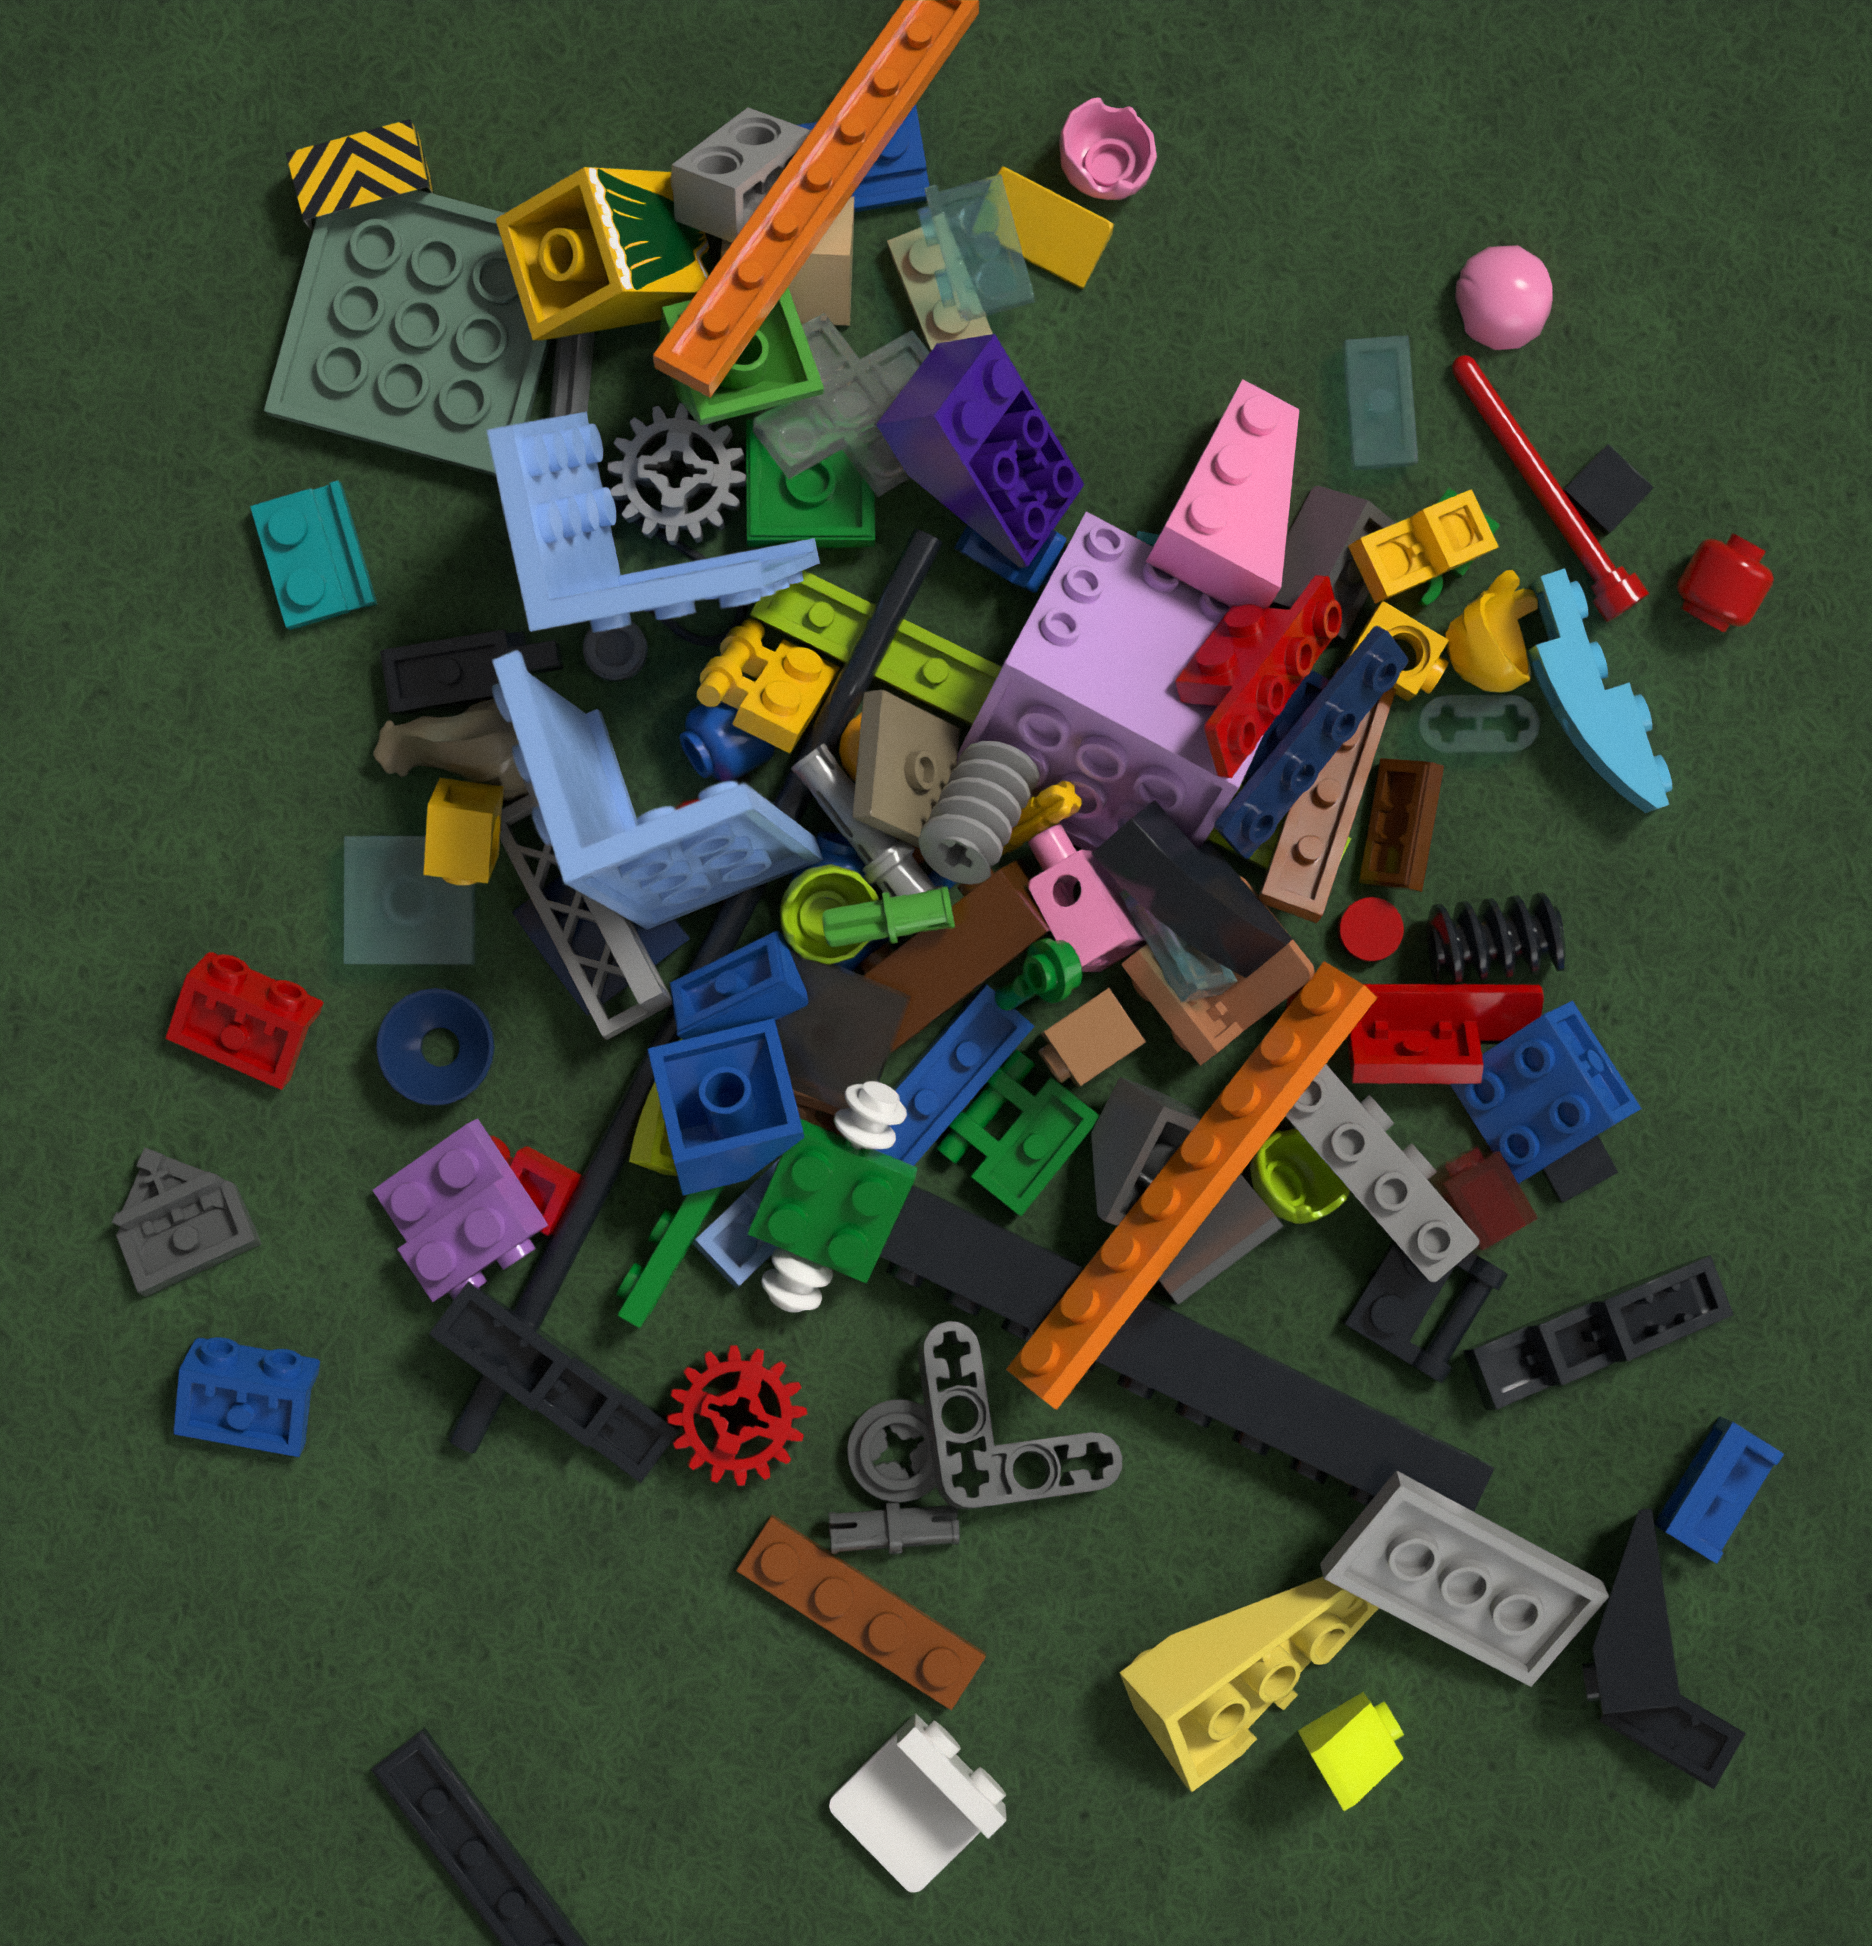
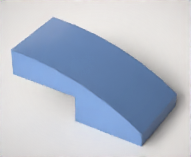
M779 1159L692 1242L735 1289L778 1248L775 1245L748 1235V1231Z

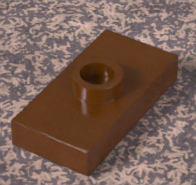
M1380 758L1359 883L1374 887L1423 891L1444 770L1443 765L1426 761Z

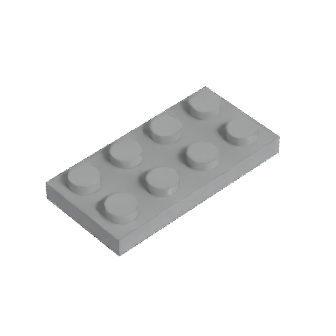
M1398 1471L1391 1476L1320 1563L1325 1580L1530 1687L1609 1597L1602 1580Z

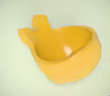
M1507 570L1499 575L1487 591H1483L1476 600L1466 606L1461 615L1450 622L1446 632V639L1449 640L1447 643V653L1455 671L1463 680L1484 691L1498 693L1512 691L1530 681L1531 678L1530 663L1518 619L1538 609V598L1534 591L1523 588L1515 591L1520 584V578L1513 570Z

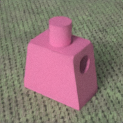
M1061 824L1046 829L1028 842L1044 871L1027 882L1028 888L1056 941L1064 940L1076 951L1081 962L1082 972H1101L1154 939L1123 887L1092 855L1094 851L1083 849L1076 851ZM1077 881H1079L1081 895L1076 902L1073 896V889Z

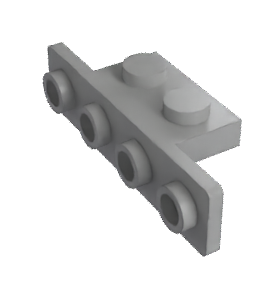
M1325 1064L1286 1114V1117L1430 1282L1438 1281L1479 1245L1478 1237L1430 1184L1428 1179L1437 1171L1411 1143L1402 1151L1388 1136L1386 1131L1395 1123L1370 1095L1359 1102Z

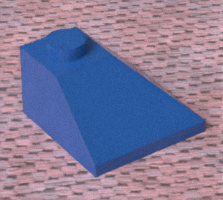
M774 1018L647 1048L683 1196L745 1181L805 1138Z

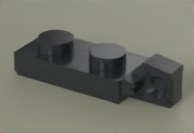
M503 629L381 650L380 654L390 714L400 715L493 699L492 687L499 683L492 660L516 650L522 654L526 670L531 675L564 670L560 644L553 640L526 645L523 631L509 633Z

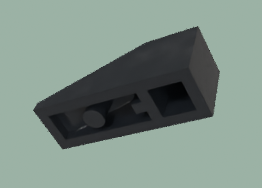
M1652 1508L1638 1510L1593 1646L1595 1662L1582 1663L1588 1703L1601 1701L1602 1714L1681 1706Z

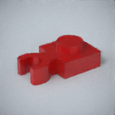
M489 1135L547 1222L548 1226L540 1232L547 1236L552 1234L577 1187L581 1175L529 1146L517 1150L513 1158L502 1140Z

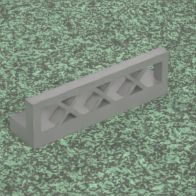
M523 782L529 795L502 809L500 840L601 1035L608 1040L672 1005V997L632 921L577 890L571 906L548 900L543 891L551 864L559 866L552 844H545L543 852L520 846L510 825L532 814V808L539 805L532 782L529 784ZM526 857L539 860L536 874L533 872ZM585 902L590 912L582 910ZM555 912L568 915L564 929ZM579 918L597 923L606 940L600 962L578 956L571 945ZM613 957L616 959L619 967L611 965ZM583 966L597 970L593 985ZM608 974L625 978L638 1001V1004L611 1019L600 1000Z

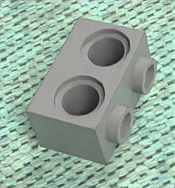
M747 107L672 164L671 188L674 198L675 221L733 243L810 134V130Z

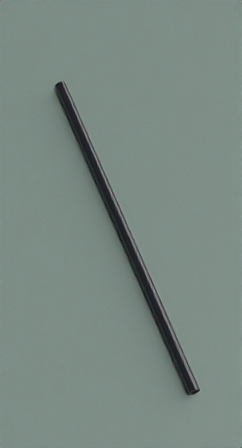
M914 528L793 766L823 743H825L830 753L834 756L840 744L842 733L853 719L863 700L864 692H867L943 544L937 538ZM790 770L773 805L799 824L813 794L802 783L796 773ZM769 882L723 900L685 975L734 951ZM673 1004L668 1007L648 1048L681 1040L677 1036ZM648 1049L513 1309L538 1328L541 1327L632 1149L642 1110L655 1082ZM481 1373L447 1440L462 1450L476 1453L507 1392Z

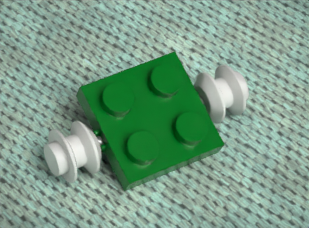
M867 1081L864 1084H855L847 1088L845 1100L851 1108L840 1109L834 1116V1123L843 1136L800 1119L805 1138L781 1154L753 1217L748 1235L778 1247L772 1255V1262L776 1269L766 1271L761 1282L764 1290L769 1294L770 1300L777 1307L785 1311L796 1313L817 1308L822 1301V1294L818 1287H824L831 1282L833 1277L831 1269L867 1284L915 1181L917 1167L874 1150L893 1146L896 1135L889 1125L900 1124L904 1122L907 1116L905 1107L899 1101V1095L883 1083Z

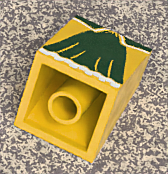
M584 167L495 219L532 340H547L661 320L662 307L694 298L715 268V264L705 232L675 221L674 198L671 188L672 172Z

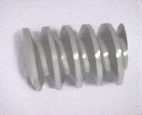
M997 741L977 742L968 746L961 753L957 767L952 770L948 783L941 791L938 803L933 807L929 820L923 826L918 839L921 854L928 865L940 876L964 884L982 883L991 877L990 867L999 862L1003 846L1008 844L1012 828L1018 824L1022 813L1021 810L1027 806L1031 795L1030 792L1038 784L1040 775L1037 765L1027 754L1014 746Z

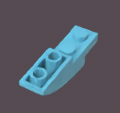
M1565 568L1540 576L1531 584V587L1538 598V609L1549 641L1535 645L1527 651L1538 684L1551 710L1574 746L1594 770L1619 794L1645 813L1669 805L1666 793L1672 791V780L1664 758L1661 755L1653 756L1646 732L1652 730V719L1645 699L1641 694L1633 695L1630 683L1607 690L1604 689L1602 679L1608 677L1607 663L1597 641L1589 643L1582 619L1588 617V606L1580 584L1577 581L1569 582Z

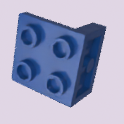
M1573 1001L1545 1013L1482 1054L1484 1067L1481 1084H1450L1502 1167L1504 1165L1509 1174L1508 1177H1511L1514 1184L1523 1182L1593 1137L1642 1109Z

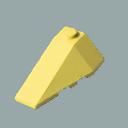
M1321 1577L1172 1634L1154 1648L1140 1653L1131 1665L1120 1672L1134 1710L1184 1785L1193 1792L1242 1756L1257 1740L1248 1729L1273 1702L1282 1710H1285L1298 1696L1293 1688L1299 1680L1300 1673L1311 1661L1318 1665L1328 1663L1379 1607Z

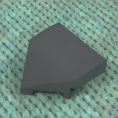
M144 1147L137 1163V1167L140 1170L122 1211L116 1212L112 1221L113 1224L120 1227L116 1236L139 1294L147 1297L262 1244L240 1192L234 1183L224 1180L214 1173L200 1170Z

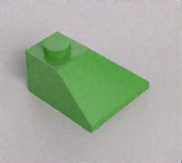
M788 287L711 398L671 377L678 399L699 425L815 397L824 393V386ZM692 300L662 307L659 345Z

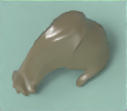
M494 698L478 701L477 704L471 705L464 713L453 717L437 718L422 716L409 723L397 726L392 721H387L384 727L380 729L379 740L373 755L375 760L381 764L384 771L388 774L398 773L400 777H404L416 766H428L444 769L464 778L468 782L504 786L503 801H515L529 795L523 784L525 781L520 775L513 758L512 747L519 744L512 721L507 722L503 718Z

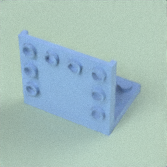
M587 412L487 430L530 631L590 620L592 632L610 630L631 625L630 612L641 610H654L656 620L674 618L695 613L694 600L699 599L710 600L719 598L720 608L759 601L760 597L775 594L777 590L789 588L790 584L804 581L802 571L820 563L815 538L621 575L611 526L616 523L615 502L609 488H602L597 462H601L603 459L602 440L596 425L593 423L589 424Z
M517 650L492 660L499 683L492 687L494 699L503 718L507 722L512 721L519 744L512 747L513 758L524 781L528 784L532 782L539 803L538 806L532 808L534 823L545 844H552L566 885L648 930L823 860L814 835L745 783L740 785L737 782L716 784L703 790L699 794L700 801L678 810L674 807L657 808L644 813L637 819L602 712L596 709L589 713H584L526 670L522 654Z

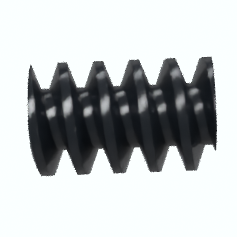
M1545 893L1533 894L1528 910L1519 895L1510 896L1505 902L1503 914L1498 903L1493 898L1482 900L1477 916L1468 901L1458 902L1455 906L1452 920L1443 904H1435L1430 908L1426 925L1429 963L1435 984L1437 983L1441 966L1448 967L1455 983L1462 982L1467 963H1473L1480 980L1488 979L1491 962L1494 960L1499 961L1506 977L1514 975L1517 958L1522 957L1531 974L1539 973L1542 955L1550 956L1557 972L1564 971L1566 947L1561 914L1556 905L1552 906L1549 897Z

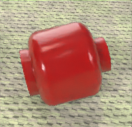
M1734 533L1731 534L1726 544L1717 539L1703 540L1677 583V590L1685 599L1681 609L1726 633L1730 625L1736 627L1748 625L1774 582L1771 570L1760 563L1766 551Z

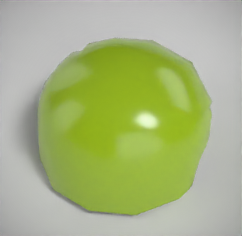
M833 864L807 869L791 882L781 902L780 925L784 939L795 952L807 960L830 965L854 958L869 941L838 947L829 946L823 930V912L827 909L878 901L876 891L859 873Z
M1296 1128L1274 1132L1251 1159L1249 1167L1253 1189L1278 1218L1295 1224L1316 1221L1336 1210L1347 1200L1350 1194V1189Z

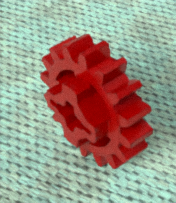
M729 1345L726 1361L719 1362L711 1351L703 1353L706 1369L699 1373L697 1370L686 1366L682 1371L691 1382L687 1390L671 1389L669 1394L675 1400L682 1403L680 1412L666 1415L667 1423L682 1425L684 1433L672 1441L674 1448L682 1449L691 1446L694 1452L690 1456L687 1465L692 1470H695L707 1461L711 1464L709 1479L716 1483L722 1478L725 1470H732L733 1478L738 1486L745 1485L747 1470L754 1468L764 1480L770 1478V1469L767 1462L774 1457L778 1461L788 1464L791 1458L783 1448L786 1440L802 1441L804 1437L801 1432L791 1427L793 1418L807 1415L806 1407L791 1405L789 1398L802 1388L800 1383L794 1381L782 1384L779 1378L783 1374L786 1364L779 1360L766 1369L762 1366L764 1350L759 1348L754 1349L748 1361L741 1360V1354L737 1345ZM739 1371L732 1387L716 1395L702 1391L717 1376ZM762 1380L772 1389L777 1399L779 1417L766 1413L760 1402L758 1394ZM738 1397L746 1398L745 1409L752 1413L754 1418L764 1421L765 1425L758 1426L753 1423L750 1425L739 1424L735 1433L727 1432L728 1421L720 1416L719 1412L708 1408V1405L712 1403L721 1407L723 1404L734 1406ZM694 1413L708 1417L716 1433L711 1450L703 1444L697 1434L694 1425ZM758 1435L771 1439L757 1453L743 1458H735L742 1443Z

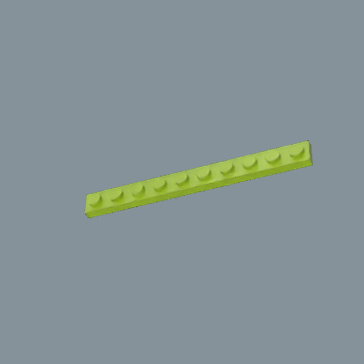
M805 570L802 571L804 581L790 584L789 588L777 590L775 594L760 597V600L756 602L750 614L751 618L843 663L848 659L875 606ZM904 619L874 678L972 726L1002 667ZM1242 784L1240 785L1239 789L1237 790V792L1235 793V795H1234L1233 798L1231 799L1230 803H1231V802L1233 801V799L1237 796V794L1242 790V788L1244 787V785H1242ZM1284 817L1278 823L1273 835L1262 843L1249 859H1245L1236 853L1215 827L1208 835L1206 841H1210L1212 844L1267 870ZM1350 837L1347 839L1343 855L1352 839Z

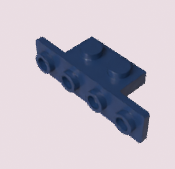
M1378 625L1373 627L1331 680L1311 670L1309 675L1302 680L1289 698L1283 711L1276 716L1264 733L1242 780L1246 785L1214 824L1215 829L1235 852L1245 859H1249L1259 846L1273 835L1280 820L1302 793L1312 787L1319 772L1341 745L1355 734L1359 723L1384 692L1391 689L1397 682L1400 673L1408 663V658L1387 630Z

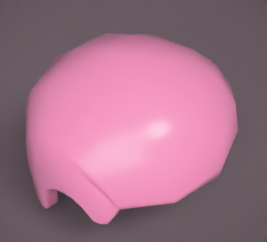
M1091 98L1069 112L1061 130L1059 139L1061 167L1070 184L1080 192L1098 199L1121 200L1136 194L1147 184L1157 159L1154 134L1141 118L1137 117L1132 107L1114 108L1106 106L1101 98Z
M1518 245L1487 247L1470 257L1461 270L1460 279L1456 283L1455 295L1456 303L1463 318L1465 332L1473 340L1494 350L1521 348L1539 336L1552 307V283L1543 262Z

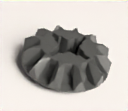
M902 1398L889 1400L873 1405L856 1421L848 1441L849 1465L858 1483L873 1496L890 1502H907L926 1495L936 1487L924 1405ZM889 1425L892 1432H896L901 1440H906L910 1437L915 1439L921 1435L924 1437L923 1440L917 1442V1447L910 1451V1460L912 1461L910 1466L914 1472L913 1474L909 1475L906 1468L901 1467L897 1460H890L887 1463L882 1461L876 1465L873 1462L881 1457V1453L888 1448L885 1426ZM945 1444L947 1456H949L950 1445Z

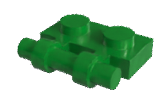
M1015 1049L1003 1066L998 1068L986 1082L988 1084L966 1112L963 1113L961 1111L949 1126L952 1129L936 1149L956 1164L971 1145L976 1147L986 1155V1158L971 1177L1021 1217L1094 1127L1100 1116L1052 1077L1047 1080L1035 1096L1032 1095L1020 1084L1034 1068L1035 1064ZM1009 1100L1023 1112L998 1141L984 1129L1005 1102Z

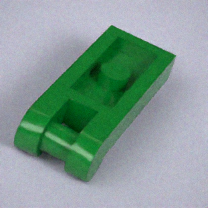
M725 1186L688 1194L678 1212L668 1207L665 1209L648 1238V1241L657 1245L655 1252L645 1268L637 1263L633 1264L616 1293L617 1297L625 1301L618 1314L619 1317L638 1328H641L646 1323Z

